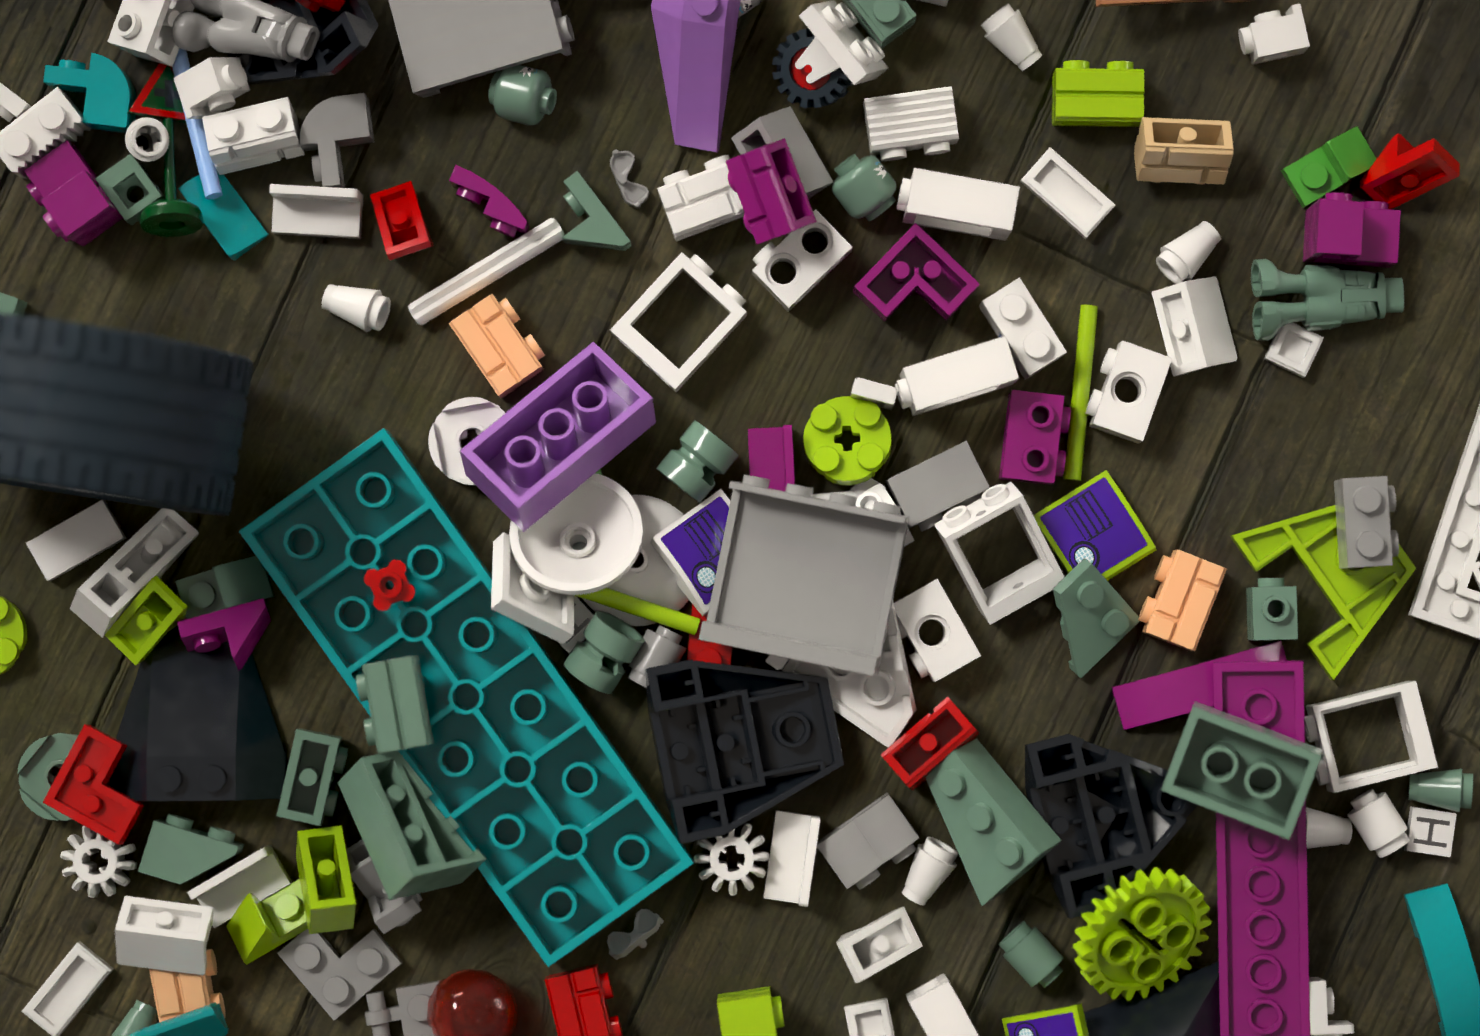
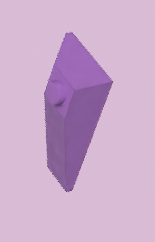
M652 0L651 11L675 145L712 152L719 151L741 0Z

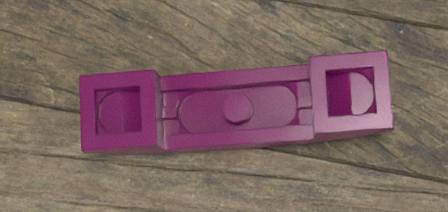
M1281 640L1111 687L1123 730L1190 713L1194 701L1210 707L1214 706V661H1287Z

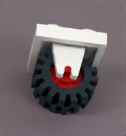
M835 0L811 4L803 11L799 17L808 28L787 36V41L780 43L776 49L779 51V55L773 57L772 65H777V71L772 72L774 80L779 79L781 85L777 87L780 93H787L789 95L788 101L792 104L798 102L800 107L818 108L835 103L849 92L847 90L849 86L874 80L888 69L882 60L885 54L881 47L871 37L868 36L866 39L855 27L858 21L853 12L844 3L840 2L837 4Z

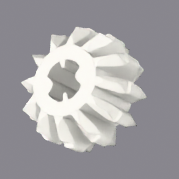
M745 823L740 835L734 834L735 829H733L727 835L715 837V843L709 839L698 840V844L711 852L710 854H696L694 861L696 863L710 862L711 866L703 869L699 873V877L701 880H704L715 873L717 878L712 885L713 891L718 892L723 881L728 880L730 881L729 894L736 895V880L739 879L742 880L745 888L750 891L754 888V884L747 874L751 872L761 878H764L766 875V871L762 867L753 864L754 861L769 860V852H753V849L760 846L765 841L763 835H758L749 842L746 838L751 832V824ZM726 846H736L737 853L744 854L745 860L743 863L737 862L738 868L728 869L727 862L720 861L719 854L721 851L726 853Z
M82 826L83 838L72 834L67 839L76 851L65 850L61 852L62 859L73 861V866L63 869L62 874L64 877L75 873L78 875V878L72 885V889L75 891L81 890L88 882L87 892L90 898L97 897L101 887L107 896H112L116 894L115 882L122 886H127L130 883L129 877L122 869L134 870L137 868V862L125 860V854L132 853L136 850L134 844L121 847V845L98 833L96 834L95 831L86 826ZM98 849L101 850V857L108 859V865L100 867V871H97V863L90 861V856L98 853Z

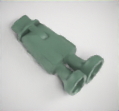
M1255 259L1252 263L1251 288L1255 297H1270L1288 293H1301L1304 297L1303 302L1292 303L1258 301L1254 306L1252 316L1253 333L1257 341L1271 340L1277 334L1279 328L1293 322L1301 321L1307 331L1331 330L1340 327L1341 324L1363 322L1375 318L1383 319L1386 313H1402L1404 311V284L1402 278H1385L1383 272L1340 270L1338 267L1331 265H1305L1300 274H1291L1278 270L1274 263L1268 259Z

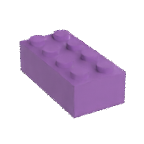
M592 342L460 450L465 475L525 532L656 423L653 398L597 344Z

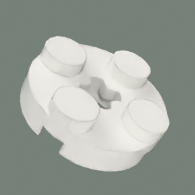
M479 397L461 398L448 404L437 416L429 432V451L435 465L448 478L464 485L476 486L465 475L460 454L462 449L461 440L468 437L467 431L470 429H475L477 435H479L503 416L505 412L498 405Z

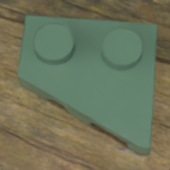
M1085 558L1053 588L1056 606L1060 609L1062 615L1060 625L1063 638L1068 641L1072 660L1068 661L1069 667L1079 678H1082L1140 622L1138 621L1139 616L1095 566Z

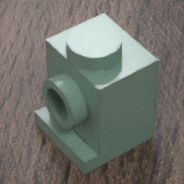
M131 154L95 178L121 216L130 225L136 222L140 223L141 213L146 206L156 201L165 200V196L141 162ZM135 188H142L144 191L143 199L137 203L131 202V191Z

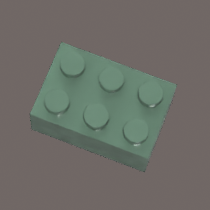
M1194 701L1161 790L1290 840L1322 757V749Z

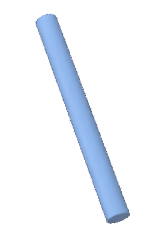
M180 48L172 67L175 77L190 69L187 52ZM184 112L205 198H219L223 193L215 164L209 155L202 119H187Z

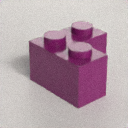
M68 140L24 170L32 181L26 185L28 191L41 207L45 206L48 211L42 216L53 233L57 237L61 236L66 242L72 240L84 247L123 219L95 178L97 176L77 147Z
M1326 193L1325 198L1318 199L1317 202L1306 209L1303 262L1385 268L1394 266L1398 263L1401 210H1388L1389 203L1352 201V194Z
M915 223L854 286L853 293L884 322L914 291L947 320L978 288L979 283Z

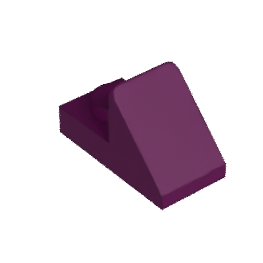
M264 598L178 621L177 624L181 639L188 652L193 650L199 653L213 651L219 648L222 642L228 641L234 663L238 671H240L271 622V617Z

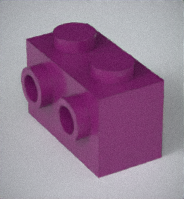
M1011 390L1009 392L999 480L1051 486L1055 483V476L1063 477L1066 451L1058 450L1060 432L1068 433L1071 407L1063 406L1065 396Z

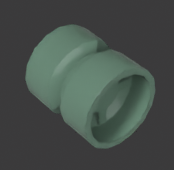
M694 420L679 439L682 447L679 450L671 449L656 469L685 493L701 503L716 485L713 477L716 474L724 475L739 455L716 435Z
M596 611L583 632L586 641L576 643L564 662V666L574 677L589 687L606 694H611L625 673L622 664L632 662L645 640L637 630L623 620L607 612Z

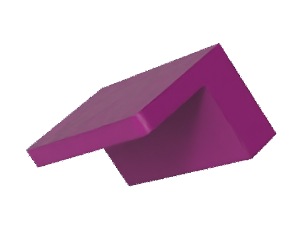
M792 425L748 429L750 475L770 479L769 488L786 491L787 483L795 484Z

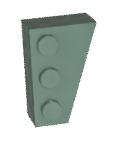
M977 738L954 750L925 777L981 906L1004 893L1062 841Z
M398 750L361 757L338 782L389 900L461 884L486 860L478 849L472 851L456 832L460 826L452 816L445 818L429 799L433 793Z

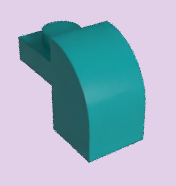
M91 53L89 70H85V63L72 60H59V66L45 65L43 82L51 89L58 87L64 91L86 93L82 123L90 129L126 133L130 124L135 121L136 115L127 114L137 98L134 85L127 74L110 59Z

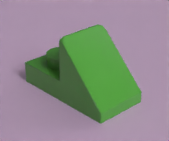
M1358 126L1327 141L1320 148L1283 168L1281 172L1302 208H1305L1325 196L1326 193L1334 191L1368 171L1377 158Z

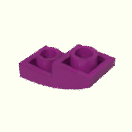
M455 165L449 181L453 187L458 188L456 196L478 205L481 204L482 199L488 200L483 214L486 219L492 221L491 229L510 237H514L516 231L523 234L529 231L530 226L526 219L502 192L473 172Z

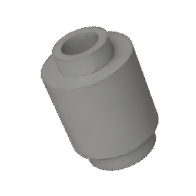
M661 625L658 626L656 632L647 629L643 636L645 640L643 645L629 664V667L632 669L627 678L646 687L645 668L680 662L687 649L679 645L683 636Z

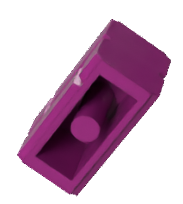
M785 138L725 161L729 170V185L738 194L745 212L743 218L745 227L753 234L756 244L817 222Z

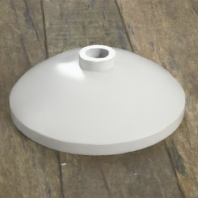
M595 473L525 532L511 520L510 544L519 568L537 585L560 594H588L612 585L629 571L635 563L642 546L643 523L639 508L629 492L616 481ZM578 542L586 544V547L582 550L571 548Z
M631 495L639 508L643 523V541L640 552L644 556V563L639 568H630L622 578L606 588L679 611L689 599L676 584L677 576L650 542L653 536L682 517L683 514L676 507L661 499L646 495ZM582 542L575 543L572 549L582 550L586 547V544ZM584 599L595 612H607L630 626H646L656 623Z

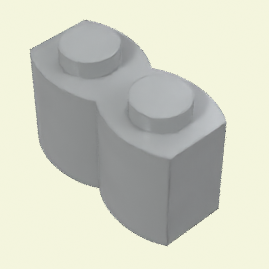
M887 792L817 841V847L844 886L848 889L855 884L860 890L881 875L877 868L883 863L892 859L897 864L916 851L913 843L919 839V836Z

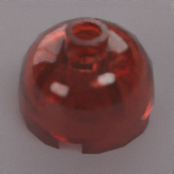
M465 968L456 971V973L441 980L435 986L428 1000L427 1021L429 1028H432L434 1036H512L517 1026L518 1006L514 993L504 980L487 970Z

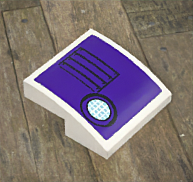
M722 489L653 536L650 542L677 576L676 584L702 616L709 611L730 506V499Z

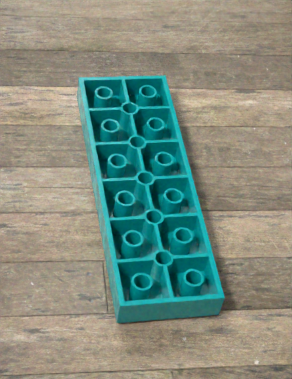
M383 428L239 531L359 701L356 675L363 674V664L419 655L434 743L398 751L433 793L429 799L445 818L452 816L460 826L456 832L472 851L478 849L486 858L478 869L548 967L694 863V858L684 844L679 843L672 827L531 629L491 609V573L390 431ZM392 560H400L407 567L405 575L408 578L409 584L415 587V596L409 602L401 600L391 604L388 610L380 611L373 605L374 594L371 587L365 584L364 576L369 569L380 570L388 567ZM388 581L386 588L388 590L393 589L394 583ZM360 701L362 706L365 708V710L371 717L369 702Z

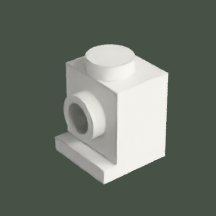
M1301 4L1291 5L1285 13L1286 16H1281L1280 10L1254 16V23L1239 29L1238 34L1242 52L1244 55L1250 54L1252 65L1303 54L1310 47Z
M209 57L173 78L187 119H202L205 116L222 113L221 111L231 108L236 104L235 98L250 91L247 75L239 57Z

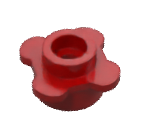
M392 560L388 567L380 570L369 569L366 572L364 582L372 589L374 594L373 605L376 609L386 611L391 607V604L401 600L409 602L414 598L415 587L409 584L408 578L405 575L407 567L404 562ZM388 581L394 583V587L391 590L386 588Z

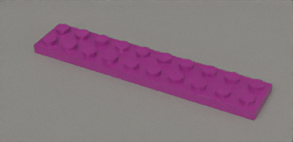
M1303 660L1213 662L1215 709L1305 743ZM1306 798L1290 840L1216 812L1220 1036H1310Z

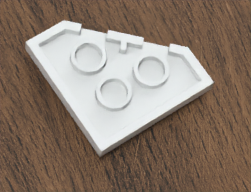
M894 602L892 603L879 673L877 675L870 676L790 659L782 671L827 677L834 711L886 747H890L898 739L917 710Z

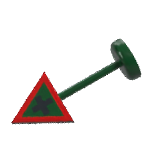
M158 63L127 114L162 119V124L169 134V146L164 154L165 200L156 201L146 206L141 213L140 223L143 231L160 237H179L193 234L200 230L203 226V214L197 205L189 201L178 200L176 197L173 121L186 123L173 79L175 77L171 66Z

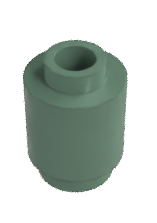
M1025 921L1015 927L998 944L1005 951L1003 957L1030 987L1040 983L1045 988L1063 971L1058 964L1064 957L1036 926L1031 928Z

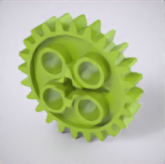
M1154 867L1149 878L1141 869L1137 870L1133 882H1129L1125 876H1122L1120 888L1117 890L1107 885L1105 891L1108 897L1104 901L1093 898L1092 903L1097 909L1094 913L1086 912L1081 915L1087 922V926L1075 929V933L1081 939L1073 944V949L1078 954L1074 961L1081 969L1080 973L1090 985L1094 986L1099 994L1107 992L1111 999L1114 1000L1121 993L1127 1001H1130L1136 990L1143 999L1147 998L1149 989L1152 986H1155L1159 992H1162L1164 980L1169 978L1175 983L1178 982L1179 979L1176 971L1180 968L1190 970L1192 966L1187 959L1190 956H1201L1202 954L1196 944L1208 940L1209 936L1203 931V928L1211 925V920L1205 915L1210 910V907L1203 900L1205 896L1184 874L1179 877L1173 869H1169L1163 874L1158 867ZM1124 918L1128 920L1138 929V931L1134 929L1130 930L1127 927V925L1120 919ZM1145 937L1151 940L1155 939L1164 949H1157Z

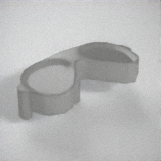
M613 150L610 167L625 203L638 209L648 199L650 192L647 187L630 182L627 178L635 163L634 154L629 151Z
M640 909L636 913L634 930L631 933L612 932L608 935L609 954L618 960L627 956L637 946L645 948L647 946L646 939L658 931L660 924H663L664 920L657 913L654 914L648 909Z

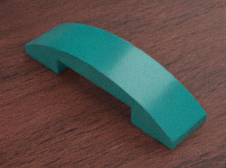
M1444 883L1404 894L1414 935L1419 939L1441 1022H1438L1441 1035L1480 1036V984L1463 925L1448 884Z

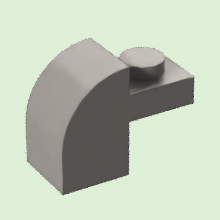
M365 93L328 98L317 104L308 113L302 124L299 139L300 146L305 151L318 150L319 155L312 156V168L315 182L322 181L323 187L345 188L340 147L374 143L370 103Z
M363 839L346 849L351 878L367 898L374 922L383 934L395 927L405 925L414 915L422 911L419 902L423 900L420 893L389 900Z

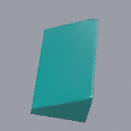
M217 171L223 195L216 199L205 198L200 175L185 182L178 189L187 201L200 208L203 214V223L226 254L235 261L269 236V234L224 174L219 175Z
M215 1002L139 1029L130 1034V1036H226L229 1029L220 1004Z

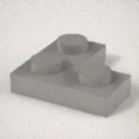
M375 928L343 956L338 954L322 933L309 934L308 929L300 933L277 953L333 1020H336L403 962Z

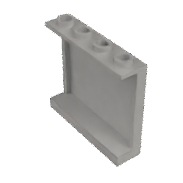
M389 0L412 92L423 98L439 94V88L550 55L561 53L568 56L572 54L569 42L575 39L569 17L567 15L562 16L558 0Z
M744 474L742 482L730 481L729 488H732L733 491L707 621L702 622L699 640L870 676L877 675L879 673L910 517L899 515L901 506L874 501L873 509L855 506L857 497L831 492L829 500L812 497L814 488L787 483L786 491L769 488L770 479Z

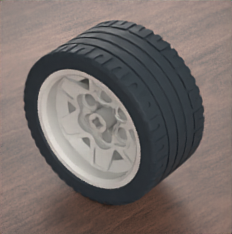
M0 313V484L186 512L228 515L231 511L235 481L232 480L233 476L237 474L239 461L237 452L241 448L244 429L242 428V422H245L248 403L245 397L249 395L253 363L250 359L237 354L162 337L54 319Z

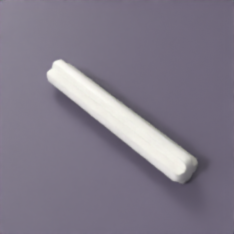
M554 218L546 220L410 303L408 308L416 323L424 325L563 240L564 232L559 223Z

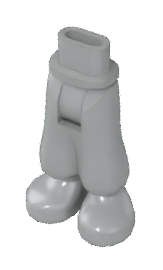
M190 0L193 6L202 13L222 19L214 22L199 13L184 11L177 16L172 27L174 43L183 50L196 52L211 46L217 52L251 54L282 59L287 62H292L296 58L308 60L319 38V29L308 25L306 19L260 0Z

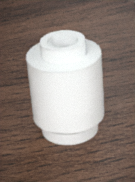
M1371 789L1350 802L1354 809L1347 814L1368 849L1370 851L1375 850L1379 858L1395 852L1410 841L1405 833L1408 827L1386 792L1376 794Z

